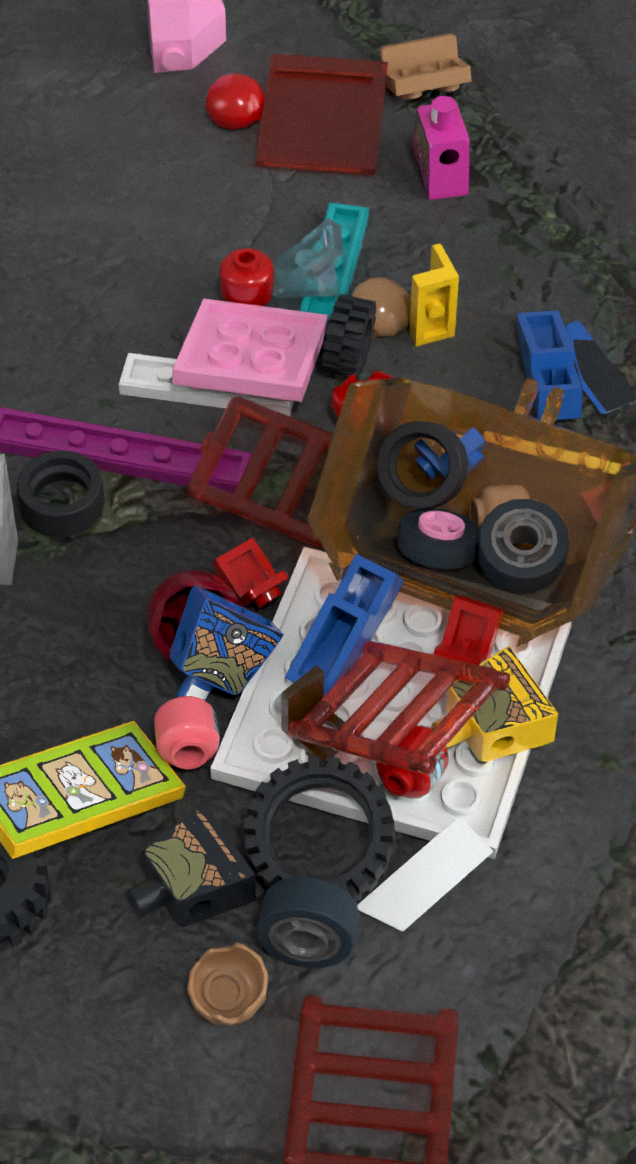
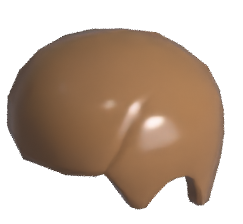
M375 277L366 279L354 289L351 296L376 302V320L373 326V338L371 339L378 336L393 337L407 328L410 322L411 297L408 291L398 283L388 278Z
M236 942L228 947L210 948L190 970L187 993L195 1012L212 1024L218 1026L241 1024L251 1019L265 1003L269 981L268 972L261 956L244 944Z

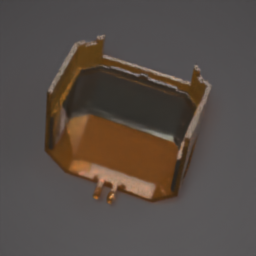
M401 377L349 383L307 521L316 539H320L331 561L328 564L337 581L343 579L355 554L398 574L405 581L399 592L450 611L454 598L458 595L503 609L504 612L499 629L518 635L519 639L516 646L518 647L577 619L591 610L624 554L627 553L636 526V455L613 444L554 425L565 394L564 390L554 387L547 397L541 420L528 416L538 392L537 381L530 378L524 382L515 411L452 389ZM414 421L442 424L456 433L459 439L474 427L486 440V449L481 452L485 458L472 472L467 474L466 482L456 497L445 505L434 508L449 510L464 515L469 519L470 501L472 498H477L478 493L483 487L514 484L524 486L531 499L547 504L556 511L568 529L569 548L561 575L549 587L540 591L516 594L501 589L485 576L478 557L469 566L460 569L444 570L415 563L404 556L397 547L399 523L408 512L417 509L404 507L389 498L379 483L376 470L378 449L386 436L400 425ZM418 438L411 440L403 446L397 457L396 468L398 477L404 486L412 491L425 493L433 491L443 481L438 476L433 480L429 479L415 463L414 460L419 455L415 452L414 444L420 439ZM422 438L439 457L445 453V450L439 443L432 439ZM526 542L513 544L515 548L522 551L533 548V546Z

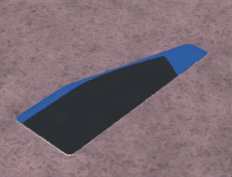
M575 321L567 324L566 329L575 350L574 359L581 385L599 412L604 414L636 402L634 392L581 322Z

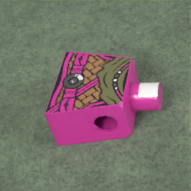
M439 96L432 101V105L420 106L416 109L412 149L429 200L463 196L469 193V136L456 101L448 96ZM446 151L445 164H442L439 158Z

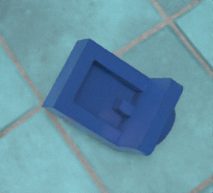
M474 427L460 438L466 448L469 462L467 474L472 472L485 458L481 452L486 449V440ZM420 438L414 444L415 452L419 455L414 460L415 463L429 479L433 480L438 476L444 481L449 468L447 453L445 452L439 457Z

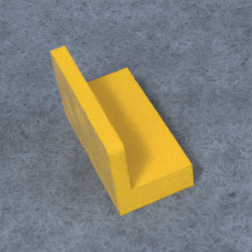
M440 243L431 246L430 271L412 275L409 336L415 347L455 336L459 275Z

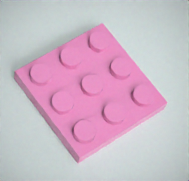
M203 298L172 369L173 384L189 386L199 390L211 389L232 392L236 395H255L275 398L279 401L292 400L302 402L326 336L328 315Z

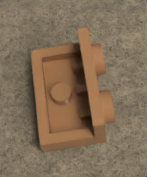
M452 33L386 45L380 48L383 84L402 99L420 97L422 91L436 89L441 92L453 91L459 88V84L472 81L470 66L458 58L456 36Z

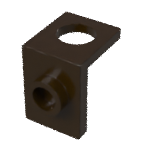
M316 665L281 693L282 731L311 756H319L321 761H328L329 756L334 757L356 739L357 732L323 704L324 671ZM326 724L336 730L337 737L333 742L321 745L310 739L309 731L316 725Z

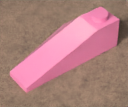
M147 0L149 42L154 73L192 70L226 41V15L222 0Z

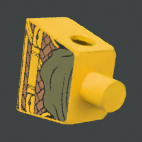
M508 646L451 683L447 694L446 711L448 716L433 722L431 725L432 729L442 737L446 749L466 741L477 759L487 762L554 742L558 712L511 647Z

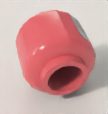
M180 696L167 701L158 709L154 717L157 751L164 761L178 768L194 769L202 766L214 757L219 749L220 737L217 716L211 704L201 698Z

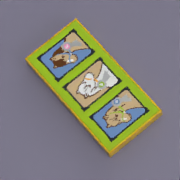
M131 721L0 765V842L11 858L14 859L182 799L186 786L169 764L161 758L155 746L136 722Z

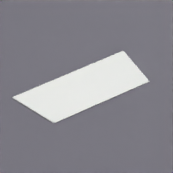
M459 815L357 905L358 910L398 930L404 931L494 851Z

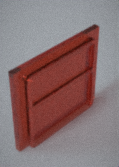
M271 53L255 165L376 175L388 62Z

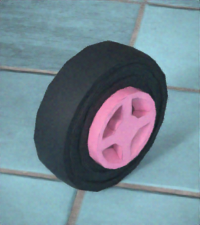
M436 508L417 509L408 512L401 519L398 528L397 547L404 556L415 563L444 570L460 569L471 565L477 559L480 529L475 522L464 515L449 510Z

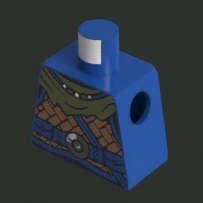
M194 584L170 649V659L180 671L187 674L177 696H193L206 701L213 687H217L232 695L240 694L279 644L284 634L270 619Z

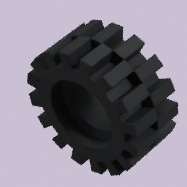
M345 294L338 296L334 304V311L330 315V325L326 331L327 339L324 342L325 351L322 359L324 361V370L349 376L354 374L355 377H360L367 361V353L370 351V341L374 333L373 326L376 320L375 301Z

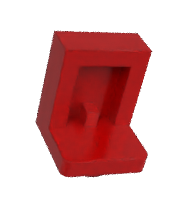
M254 537L218 557L212 563L221 580L234 591L237 600L244 608L253 603L257 605L258 609L270 604L282 595L279 587L289 579L285 570L279 573L275 572Z
M458 595L454 598L442 643L435 647L433 657L445 661V668L461 674H466L489 659L504 610Z

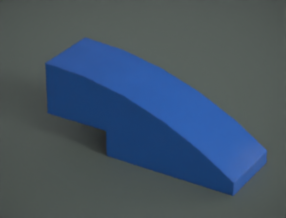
M559 310L517 313L516 322L523 364L538 421L581 418L583 387L574 367L575 350Z
M355 554L335 594H328L285 679L294 683L317 665L324 671V699L329 700L375 635L405 581L398 574Z

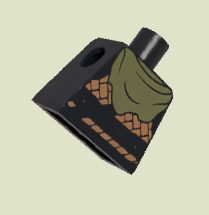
M205 804L198 807L145 847L142 852V862L146 880L126 891L133 910L140 918L164 905L175 923L181 927L192 925L256 900L255 873Z

